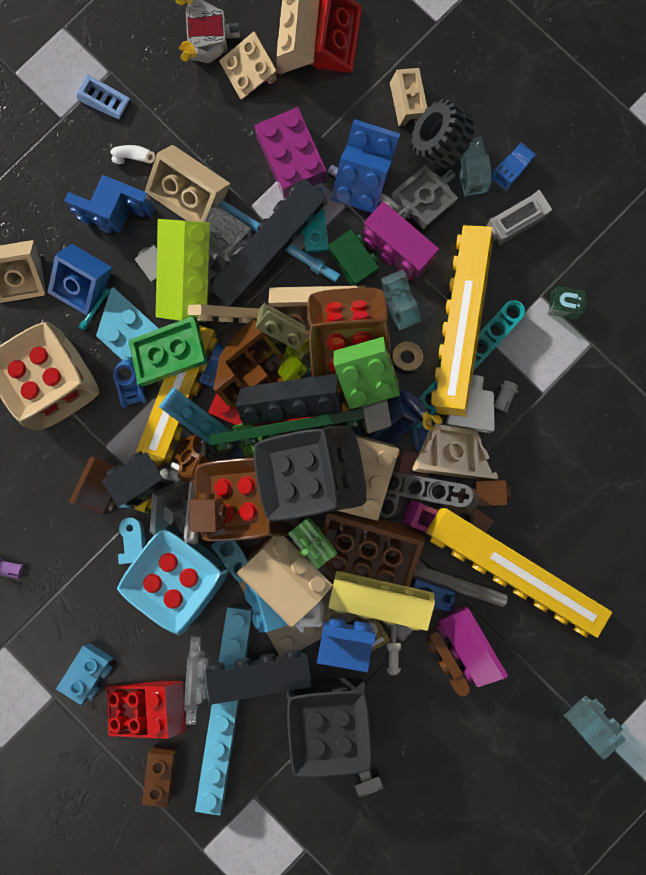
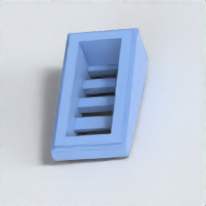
M87 74L77 92V100L117 119H120L130 101V98L89 74ZM91 88L95 89L92 96L88 95ZM99 92H102L104 94L100 101H98L96 98ZM111 96L112 99L109 102L108 106L105 105L104 103L107 97ZM116 100L121 101L117 110L112 109Z

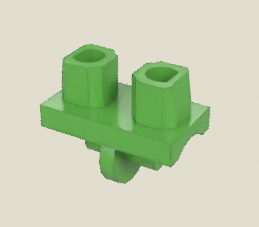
M309 517L288 533L301 549V555H306L316 569L320 568L338 553Z

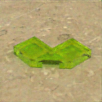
M309 338L298 350L287 346L278 370L279 375L284 381L299 379L307 371V367L302 363L301 359L310 351Z

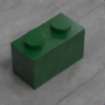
M351 229L328 245V253L352 286H361L378 274L379 261L373 253L369 254L367 252L365 241L360 234L355 235Z

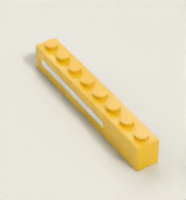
M463 225L462 235L458 234L457 236L459 254L454 256L453 270L456 273L455 278L450 280L452 298L447 300L446 314H449L448 322H444L442 331L445 342L439 348V359H442L441 367L436 368L435 382H438L437 391L433 390L431 404L435 406L437 414L467 417L493 244L492 227Z
M199 325L208 359L210 352L213 351L218 343V338H216L217 335L214 330ZM207 364L164 379L136 453L140 451L143 454L149 452L161 457L166 466L167 463L171 464L175 452L173 450L176 441H180L184 428H182L181 423L160 409L159 405L173 387L192 401L193 396H197L200 391L201 383H199V380ZM152 498L135 509L149 513Z
M440 507L426 531V534L432 537L430 542L442 549L446 545L453 550L451 555L463 562L467 558L473 562L472 568L484 575L486 571L493 574V581L503 587H506L507 584L514 587V594L524 600L527 597L535 600L533 603L535 607L544 612H547L548 609L555 613L553 618L565 625L569 621L575 625L573 630L586 638L588 634L598 638L612 614V611L448 509Z

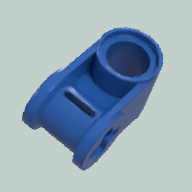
M129 359L120 361L114 370L113 377L121 406L127 408L129 404L141 401L142 403H147L145 387L137 384L133 361ZM128 368L132 376H122L120 369Z

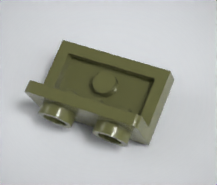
M266 303L259 308L256 329L295 350H298L309 338V331L305 330V325Z

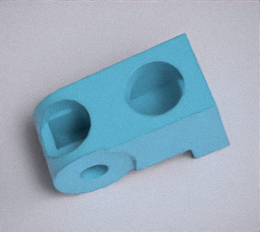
M128 517L122 520L119 525V532L123 536L125 554H118L119 564L133 563L146 546L143 523L137 518Z
M239 540L215 542L211 547L233 577L241 583L243 579L237 572L248 562L249 558L240 545Z

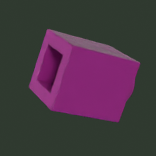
M410 500L402 523L426 532L438 510Z

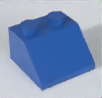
M71 244L55 255L47 293L87 316L102 295V289L107 287L112 267Z

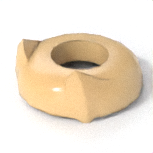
M402 342L393 350L392 364L402 371L415 372L423 361L422 350L413 342ZM405 352L412 354L413 362L404 363L400 358L401 354Z

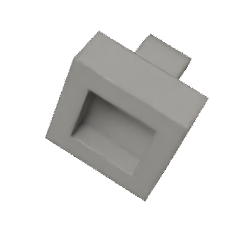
M370 770L359 773L362 783L355 786L359 797L384 789L380 777L372 779Z

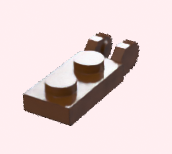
M434 628L427 632L430 639L426 642L433 654L438 652L442 658V661L438 663L446 676L451 674L450 684L455 692L460 696H467L470 691L468 682L440 633Z

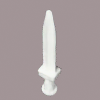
M395 624L391 625V642H386V647L389 651V667H386V670L390 675H397L401 671V668L398 667V651L401 649V643L396 642Z

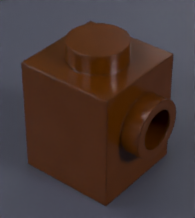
M200 492L198 497L189 500L190 532H217L224 528L227 507L226 504H223V497H214V492Z

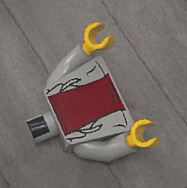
M176 0L179 5L188 3V6L185 7L187 41L182 42L179 50L184 51L181 55L183 61H188L191 58V61L211 63L227 52V39L240 38L239 23L226 24L223 10L203 0Z

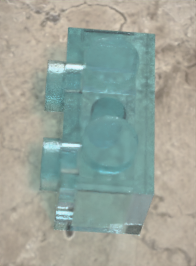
M584 696L563 716L596 754L605 760L626 740L620 733L623 728L615 719L611 718L609 720L605 716L604 712L606 709L596 698L592 701Z

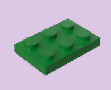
M195 316L128 340L137 384L142 387L208 364L199 323Z

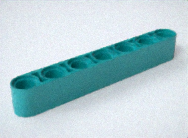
M515 300L506 303L479 332L478 343L484 345L485 353L476 352L474 370L523 318L525 308L522 303ZM507 309H513L517 313V318H510L507 315ZM491 326H497L501 330V336L493 335L490 330ZM435 381L419 397L420 401L428 408L427 412L430 415H433L436 409L435 406H429L425 398L427 395H432L433 390L437 391L438 382ZM422 417L421 423L414 426L411 430L419 429L423 426Z

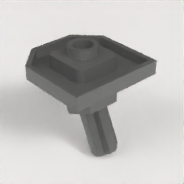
M179 480L152 493L150 532L153 535L158 533L163 526L171 525L176 526L179 535L184 537L189 490L187 482Z

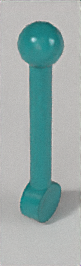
M102 289V295L85 320L80 323L79 329L84 331L87 328L89 321L99 306L109 296L110 289Z

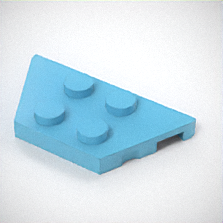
M113 287L110 290L96 336L122 360H132L128 340L159 328Z

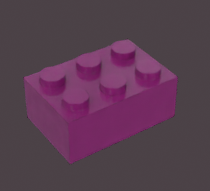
M298 107L254 125L257 140L283 199L290 195L291 187L296 182H301L304 178L313 186L326 181V169Z
M384 201L364 222L362 238L366 246L371 250L376 249L381 253V258L388 265H395L399 269L400 275L407 281L411 279L416 283L434 263L439 248Z

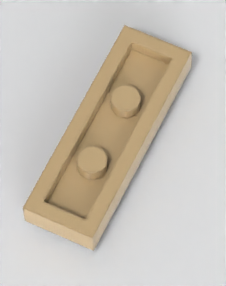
M188 305V315L198 316V321H212L213 317H219L218 322H233V318H239V323H248L252 319H257L259 309Z

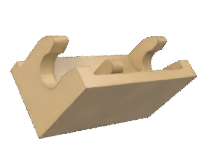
M419 68L396 70L390 81L398 125L405 126L411 119H414L416 124L420 115L427 108Z

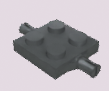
M426 165L423 166L393 191L391 197L402 207L398 214L404 219L410 216L423 229L428 227L458 199L448 186V183L456 177L455 173H452L453 170L449 169L440 177L433 173Z

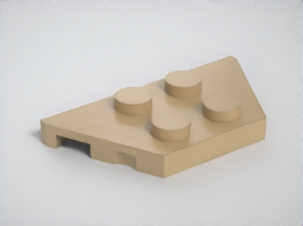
M433 425L436 430H429L413 466V471L484 481L498 480L497 473H492L487 463L489 455L482 446V440L477 430L453 426Z

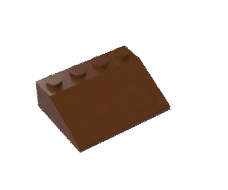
M341 511L327 512L321 533L329 540L338 553L317 570L332 585L336 571L410 587L425 542L424 531L378 518L377 521Z

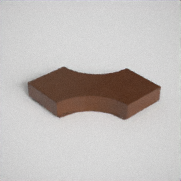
M197 435L181 437L172 457L179 462L177 476L183 482L194 481L196 466L208 461L205 456L200 454L202 439Z

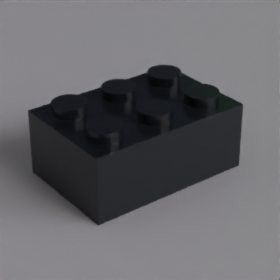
M142 451L132 455L128 459L130 462L122 468L118 465L110 469L106 473L107 477L101 480L117 507L132 509L151 499L153 492L176 482L161 457L149 452L143 454Z

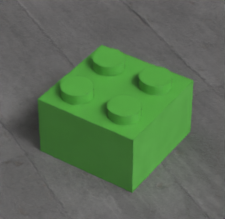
M384 337L334 351V367L349 409L400 396L398 380Z

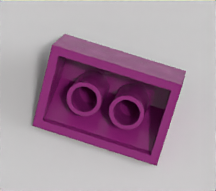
M461 604L452 609L451 612H447L437 618L440 625L436 626L443 640L448 638L452 647L448 649L455 661L461 660L465 667L461 671L468 683L473 681L477 687L508 677L469 608Z

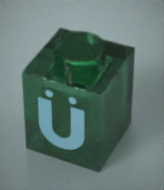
M557 286L551 293L548 315L576 320L587 309L586 291Z

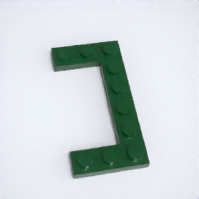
M356 409L209 435L210 443L214 453H219L220 456L233 455L234 450L239 449L238 443H243L244 447L252 446L261 439L303 430L346 426L354 431L363 421L364 414L363 409Z

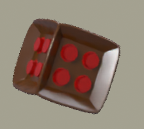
M367 287L319 291L309 296L308 321L310 324L309 347L312 377L337 374L334 367V351L380 337H384L390 355L387 304L385 294L381 289Z
M254 458L219 460L196 466L194 477L195 497H198L200 492H214V497H223V504H226L227 507L224 528L217 532H199L203 541H235L265 536H289L288 533L298 526L299 518L276 522L269 521L266 518L260 500Z

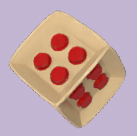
M50 322L34 325L0 345V398L23 427L36 431L50 427L87 405L100 393L95 379L75 347L65 337L64 333Z

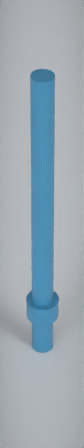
M224 200L219 203L218 208L253 231H258L257 227L260 223ZM293 244L286 250V252L310 266V270L319 275L321 273L335 283L339 279L340 274L326 266V262L313 258Z

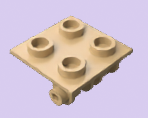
M252 32L219 61L241 100L263 82L267 81L271 84L276 80L277 70L255 32Z

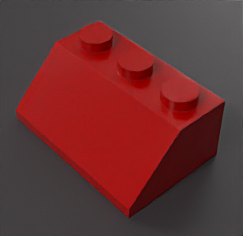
M319 0L314 62L310 63L312 66L318 69L347 73L353 72L362 12L360 4L354 0Z

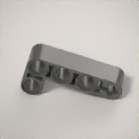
M392 472L380 516L390 520L400 519L405 512L407 499L471 510L478 505L479 494L475 489L464 484ZM398 479L399 486L397 487V489L393 490L392 483L394 480ZM418 483H421L422 490L416 495L414 488ZM445 487L446 494L443 498L439 499L437 496L438 490ZM456 493L459 495L468 494L469 499L461 500L456 497ZM393 502L394 510L388 514L387 507Z

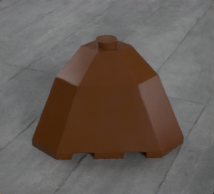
M254 319L233 335L219 358L213 389L229 407H236L240 387L302 379L266 333L255 328L256 321Z

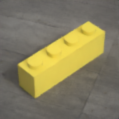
M336 571L328 608L342 614L347 612L356 614L363 619L374 618L382 620L389 625L400 624L412 630L418 631L422 629L428 631L435 600L433 592Z

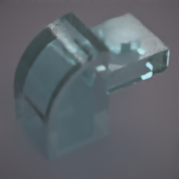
M482 136L473 138L469 144V149L465 151L464 156L461 158L462 169L460 178L464 196L487 192L491 184L489 155H486Z
M404 270L381 278L386 304L398 329L401 330L420 322L418 304L410 293L407 275Z

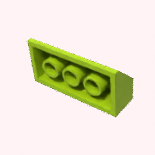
M158 219L156 317L181 321L193 316L188 315V305H207L210 222Z

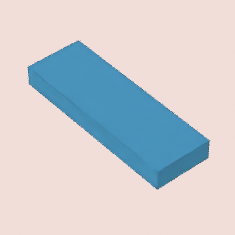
M174 387L159 405L160 409L210 446L209 435L230 431Z

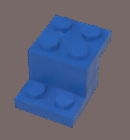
M354 119L347 147L340 158L331 200L373 213L378 208L384 185L389 176L400 133Z
M102 175L91 201L69 192L64 200L70 207V212L77 216L76 219L87 225H90V223L99 225L98 228L109 234L112 231L118 234L121 233L130 210L140 217L145 215L153 217L156 211L146 192Z
M330 616V620H324L317 663L368 672L372 644L374 645L376 636L374 628H371L370 624L366 622L355 621V624L352 625L346 624L343 618Z

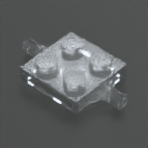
M191 636L190 656L187 658L184 710L187 711L185 723L187 725L196 724L198 706L206 698V685L203 683L204 669L208 668V658H204V652L200 651L201 637Z

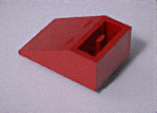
M157 681L106 686L109 736L169 739L186 732L183 681Z

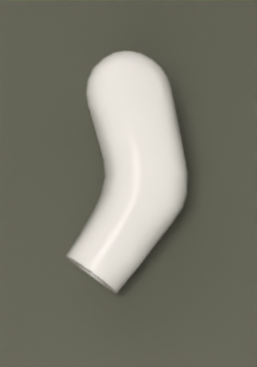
M124 145L114 147L111 150L113 155L111 160L115 164H123L124 158L152 163L155 159L154 152L141 146Z

